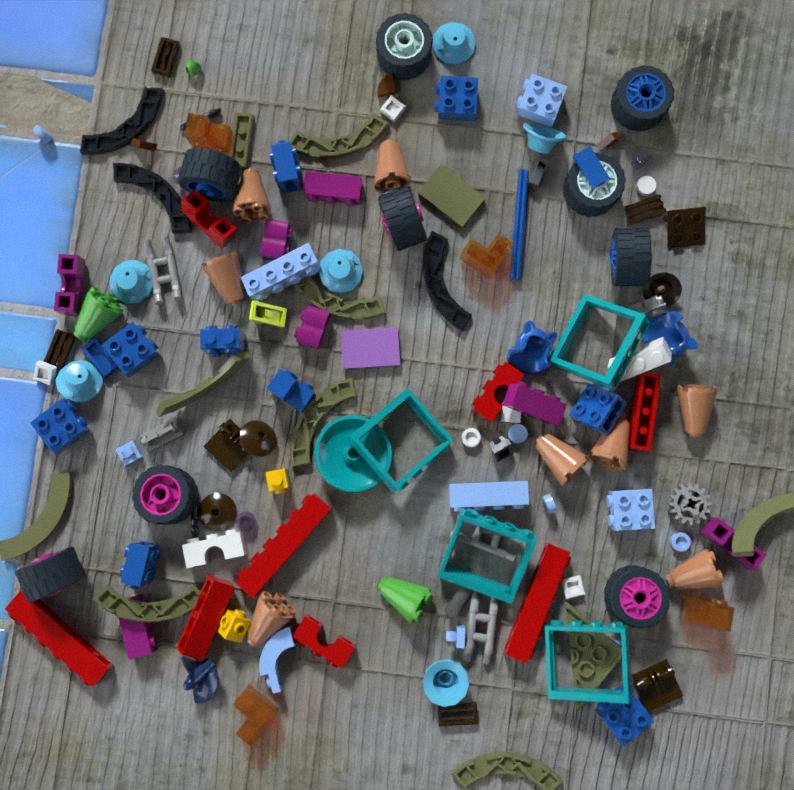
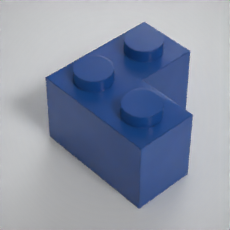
M279 369L266 389L303 413L316 395L312 391L314 388L306 382L303 384L297 381L298 377L289 370L282 371Z

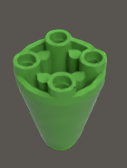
M92 286L84 300L75 325L74 335L82 341L91 339L118 318L124 311V308L116 303L117 298L110 293L105 295L97 287Z
M384 576L378 586L381 595L411 624L414 622L420 623L424 616L422 612L425 606L429 607L434 598L431 593L432 589L393 577L388 578Z

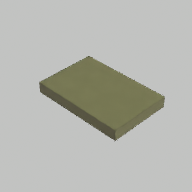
M442 164L418 192L420 197L460 228L464 227L485 201V197Z

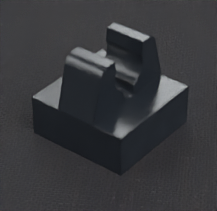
M503 436L499 437L501 442L496 445L493 441H490L491 450L497 462L514 454L510 441Z

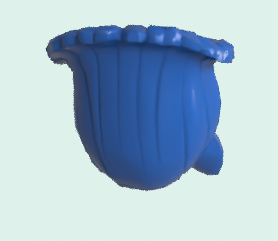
M675 311L664 312L662 315L654 317L650 321L651 323L643 337L644 344L664 337L672 353L671 362L666 364L671 367L675 364V358L681 357L688 349H696L698 347L696 340L689 335L686 326L680 322L683 319V315Z
M527 321L522 333L517 338L515 347H511L506 355L507 362L522 373L530 375L550 368L552 363L547 360L552 351V344L557 339V333L550 332L547 334L543 330L536 328L532 321Z

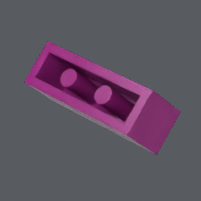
M306 171L303 195L310 202L322 200L328 204L340 202L347 206L360 205L363 185L362 177Z
M518 382V384H509L502 406L549 425L560 426L567 404L560 402L561 398L557 396L544 395L545 391L536 388L532 390L529 389L528 384Z
M143 593L127 597L137 601L148 602L146 597H143ZM118 617L129 660L152 654L157 650V638L155 635L153 636L151 629L153 628V622H136Z

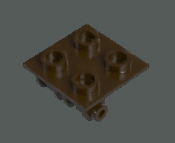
M706 207L667 211V215H664V222H667V248L705 244Z
M229 419L226 423L223 422L219 426L220 429L203 447L225 468L232 472L249 453L244 450L240 443L239 434L241 428Z
M667 659L631 675L648 712L684 696L674 676L676 674L672 666L670 667Z

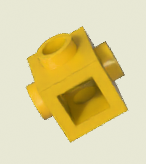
M227 609L221 618L217 631L227 640L242 643L251 620L246 617V613L242 610L235 609V611Z

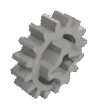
M686 483L685 486L679 484V490L673 488L672 491L675 494L668 495L672 499V502L667 503V505L672 506L669 513H675L673 519L677 520L680 518V523L682 524L686 520L688 525H693V521L699 524V518L706 519L704 513L711 512L707 509V506L712 505L711 502H707L710 495H704L703 493L706 489H698L699 484H694L693 486L691 483ZM689 491L695 492L698 496H692ZM689 500L694 501L690 504V507H684L689 503ZM686 511L690 517L684 516L681 512Z

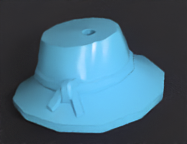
M451 22L440 26L435 32L432 46L440 60L446 64L457 65L467 61L474 53L475 38L472 31L464 24Z
M524 123L523 128L528 133V147L540 153L549 154L557 142L564 141L566 138L563 132L532 123Z
M337 249L329 252L320 261L322 269L319 270V275L322 283L330 291L345 293L354 290L361 281L363 268L359 258L352 251Z
M138 260L122 262L114 268L110 276L111 291L117 299L127 304L142 302L149 296L153 288L149 267Z
M80 360L70 362L60 370L56 378L57 390L65 399L73 402H87L98 395L103 385L102 374L94 364Z
M449 659L436 661L426 670L424 675V692L434 704L443 707L456 705L465 697L469 687L468 672L460 663Z

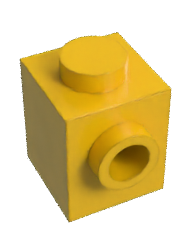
M284 468L265 472L269 491L280 494L285 493L286 488H291L288 469Z

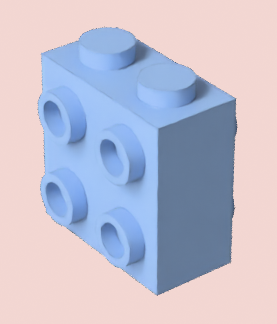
M532 74L530 80H525L522 88L525 91L524 96H519L515 106L519 108L517 115L552 127L567 86Z
M652 489L609 491V495L606 496L607 507H610L608 525L611 527V530L655 529Z

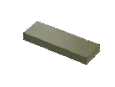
M235 112L229 156L239 163L242 170H246L248 168L254 114Z

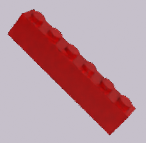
M313 493L312 496L308 494L301 503L304 505L299 510L295 509L289 515L291 520L286 525L282 523L275 531L277 533L276 537L273 540L269 538L262 547L265 549L261 554L256 553L250 559L252 564L247 569L244 567L236 575L239 579L235 583L251 598H254L331 511L332 508L316 493Z
M545 542L503 652L505 655L526 664L529 659H533L536 650L534 645L536 641L541 639L543 633L541 627L543 622L546 623L549 618L550 612L548 609L550 604H554L557 593L555 591L557 586H561L564 575L562 573L564 568H567L570 564L571 557L569 555L571 552Z
M21 590L6 606L5 610L8 612V616L14 621L23 625L22 628L27 633L33 634L40 645L49 648L52 651V655L56 659L62 660L69 671L77 673L85 685L94 687L114 666L40 599L27 602Z

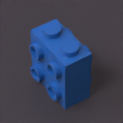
M441 76L440 83L436 84V94H439V101H435V112H438V119L475 122L478 78Z
M278 141L271 145L272 152L269 153L273 164V174L278 188H282L283 193L302 190L300 183H304L296 148H292L290 141Z
M131 322L102 344V347L128 378L160 355L156 351L159 348L152 339L148 341L144 336L147 332L141 325L136 326L134 322Z
M227 325L225 329H218L217 326H206V329H200V349L206 352V354H210V357H221V354L232 356L246 352V334L235 325Z
M588 383L569 416L578 424L608 436L627 402L616 393Z
M60 399L30 422L53 454H61L91 431L87 426L89 425L88 421L82 415L79 416L76 412L77 407L72 401Z
M146 541L130 543L125 549L124 557H126V561L120 570V577H122L120 583H125L128 588L138 589V587H143L153 581L156 574V569H154L155 561L159 560L161 552L158 550L159 544Z
M619 686V687H617L615 690H624V689H623L622 686ZM632 692V699L629 704L599 702L597 708L594 709L623 746L627 745L655 722Z

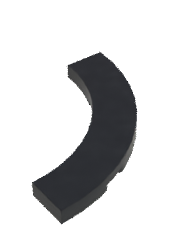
M144 86L142 98L133 116L111 132L82 135L80 153L82 155L105 154L125 147L132 142V138L137 139L155 119L163 100L164 89Z
M113 163L115 183L132 184L149 191L165 207L173 234L192 233L191 221L181 211V197L164 178L149 169L147 170L134 164Z
M431 231L423 256L425 286L438 312L446 321L463 332L472 314L459 306L447 290L442 274V257L448 239Z

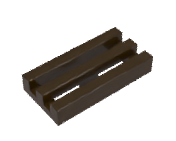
M161 37L151 69L152 74L156 75L157 73L160 76L171 77L180 47L179 41ZM165 43H168L166 51L163 56L161 68L158 69L162 53L165 47Z
M661 195L625 206L624 210L629 224L633 225L665 214L667 210L666 208L664 209ZM655 201L657 202L656 204L644 207L633 212L629 211ZM659 207V211L632 219V216Z
M57 329L43 362L57 367V370H61L66 364L76 336ZM67 337H69V340H68V342H67V345H66V347H65V350H64V352H63V355H62V357H61V359H60V362H59V364H58V366H57L56 363H57L58 358H59V356H60V354H61V352H62V350H63V346H64V344H65V341H66Z
M476 702L460 703L445 707L437 705L439 727L478 724ZM473 709V711L442 713L443 710ZM474 716V719L442 721V718Z

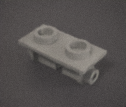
M654 296L644 300L645 308L642 307L640 302L627 307V309L645 314L648 318L652 316L658 317L666 311V303L663 302L661 296ZM629 319V325L633 324L634 321Z
M174 417L141 434V443L150 452L183 435V432Z

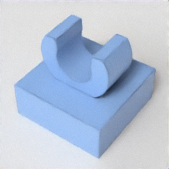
M135 440L116 449L124 466H128L143 458Z
M456 625V631H446L447 641H456V648L465 647L464 625Z

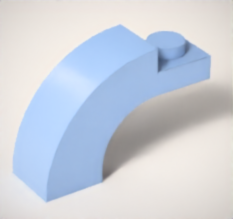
M292 624L281 628L268 640L261 653L259 663L260 676L268 674L266 681L268 688H272L273 694L281 692L283 688L278 669L279 655L285 649L294 647L296 644L295 638L292 637L294 634Z

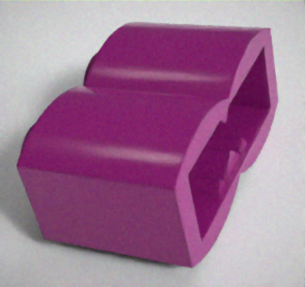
M266 219L260 252L261 258L276 260L290 252V246H287L288 239L292 238L293 228L290 227L289 222Z
M309 305L306 309H303L300 320H303L302 324L296 328L294 338H297L296 342L319 350L330 319V312Z

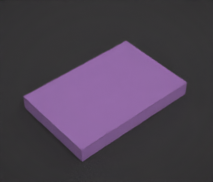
M398 327L341 331L343 369L400 366Z

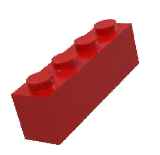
M643 372L636 375L629 420L628 450L650 452L661 374Z
M208 575L176 647L181 655L203 661L205 655L209 653L210 643L213 637L216 636L220 620L226 612V606L234 595L235 587L229 581Z

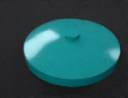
M358 415L339 417L327 424L316 440L314 460L319 474L330 486L343 492H363L373 488L382 480L348 441L350 435L370 420L366 417ZM377 425L359 441L383 469L388 472L392 460L391 444L384 430Z

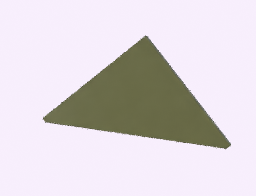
M566 601L567 624L575 620L582 621V624H590L591 621ZM568 631L574 688L597 689L622 659V647L605 632ZM576 701L577 709L580 710L586 701Z

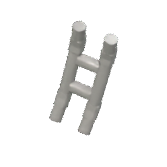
M169 235L161 236L166 257L158 259L155 258L150 239L143 240L156 305L163 304L161 284L171 282L174 300H181V286ZM168 264L170 275L159 277L157 266Z
M469 523L476 526L472 537L459 533L457 540L513 562L517 559V554L498 547L501 539L500 536L494 535L491 544L481 541L482 533L479 532L478 525ZM508 538V539H510V540H513V541H516V542L522 544V541L516 540V539H514V538H513V539Z
M472 590L463 660L466 662L471 661L474 641L486 642L483 663L490 664L493 653L498 599L490 598L489 614L477 613L479 592ZM476 621L488 622L487 634L475 633Z

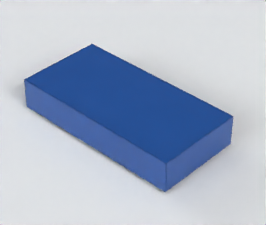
M591 146L573 155L572 158L592 190L609 181L610 177Z
M95 337L81 350L104 378H108L119 367L102 347L103 343Z

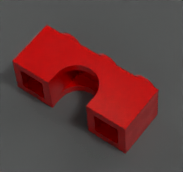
M196 189L182 200L181 211L219 248L223 249L235 238L237 228L224 215L220 218L215 216L209 207V201L201 193L196 192Z
M506 361L502 365H497L493 371V374H495L492 381L487 380L482 388L485 390L481 397L477 395L471 404L474 406L472 411L490 423L493 422L503 407L494 398L495 389L499 387L508 389L509 384H518L524 376V373Z
M306 614L292 636L295 638L294 641L302 647L306 645L311 648V652L317 657L321 658L323 656L328 659V663L331 666L343 668L355 649L356 644L340 634L333 643H323L318 635L323 624Z

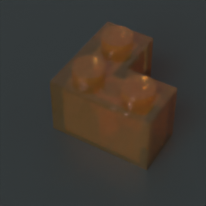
M188 113L184 135L192 148H210L229 154L232 138L231 127L229 125L211 123L207 115Z
M499 233L488 249L471 238L461 252L459 259L491 280L514 244Z
M690 593V596L683 595L679 618L684 621L731 632L735 608L729 606L728 602L722 599L709 597V600L702 599V595Z
M250 684L247 685L233 704L234 707L247 716V719L240 726L236 735L252 746L279 710L276 705Z

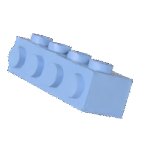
M307 243L240 278L249 297L254 301L261 302L267 296L279 293L285 287L297 284L301 279L316 274L322 267L310 244Z
M528 481L449 484L450 508H454V511H461L462 508L466 509V507H473L474 510H485V506H493V510L505 509V505H512V509H523L524 505H529Z

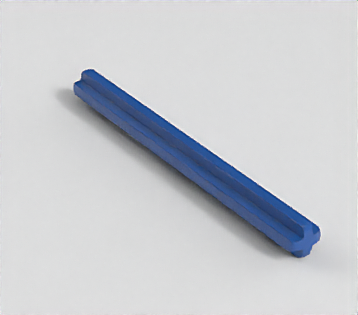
M519 170L510 269V279L519 280L521 277L529 178L528 170Z

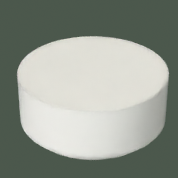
M651 176L641 177L636 184L637 192L643 196L652 194L656 189V181Z
M469 428L462 433L461 440L465 446L475 447L480 443L481 435L478 430Z

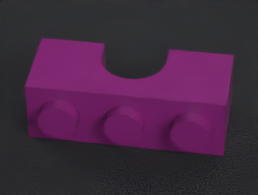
M58 255L57 273L61 276L62 287L60 292H55L54 311L61 315L79 316L81 311L85 260L79 255Z
M711 517L700 533L732 557V541L735 530L720 518ZM754 546V556H733L732 558L746 569L755 571L766 557V554Z

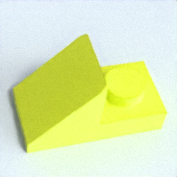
M253 300L249 320L255 324H267L282 328L285 326L287 309Z

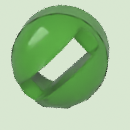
M188 59L185 65L186 72L189 75L195 76L199 73L201 65Z

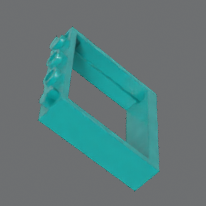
M584 294L577 304L574 315L570 317L565 332L561 334L556 349L552 351L549 361L560 370L615 391L651 322L645 314ZM592 306L634 321L605 376L564 361Z
M407 388L350 435L348 441L394 493L397 489L401 492L409 485L407 481L411 477L416 479L423 473L421 469L423 466H431L437 460L435 456L439 452L443 455L451 448L449 444L453 439ZM406 402L441 444L400 480L395 482L359 440L401 404Z
M462 508L441 561L437 577L512 604L536 546V534L528 529L516 528L509 522H499L492 516L480 515L473 509ZM464 521L526 543L509 586L448 565Z
M551 620V623L545 626L548 699L630 703L632 694L628 625H623L622 622H610V625H602L601 621H591L590 624H582V621L578 620L570 621V624L563 623L562 620ZM555 631L621 633L624 690L558 687Z

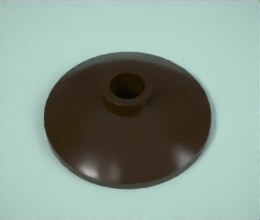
M667 272L651 276L648 284L643 287V297L645 300L654 296H661L663 302L666 303V307L677 302L682 293L680 280L675 275ZM664 286L662 290L658 289V287Z
M258 420L249 421L240 430V443L249 454L256 457H264L275 449L277 443L276 434L265 422Z
M212 493L206 496L198 508L200 522L211 531H223L229 528L234 523L237 515L234 501L223 493ZM215 508L219 510L218 516L213 514Z

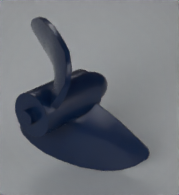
M182 656V663L189 674L183 684L184 690L189 691L193 689L195 703L207 702L215 694L219 684L214 662L208 658H205L202 662H197Z

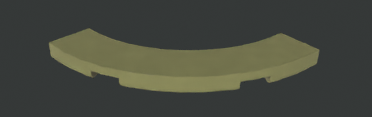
M373 113L364 125L347 136L319 139L296 130L289 141L292 148L295 147L296 152L304 156L321 159L340 158L352 155L371 145L385 132L389 123Z
M307 276L301 279L299 283L293 284L297 291L311 305L328 311L330 315L335 317L361 320L387 314L380 296L363 300L343 299L323 290L311 276Z
M248 352L232 355L218 369L213 378L208 377L196 385V389L162 401L156 413L161 417L198 400L233 376L251 356Z
M353 378L342 380L326 388L310 401L300 415L291 443L292 468L311 464L310 448L315 429L330 409L347 399L356 397Z
M72 472L50 475V492L42 513L28 529L15 537L0 541L1 560L15 558L27 553L43 543L54 532L67 510L66 507L72 489Z
M794 492L768 499L751 509L742 518L733 536L732 557L754 556V543L760 529H763L779 514L785 515L794 512Z
M107 584L92 599L106 611L118 617L136 622H161L171 620L193 610L201 592L193 584L186 591L173 598L156 602H143L127 598Z
M494 752L476 756L451 771L452 776L464 789L477 780L491 774L522 776L543 790H555L563 782L553 770L540 761L529 756L511 752Z

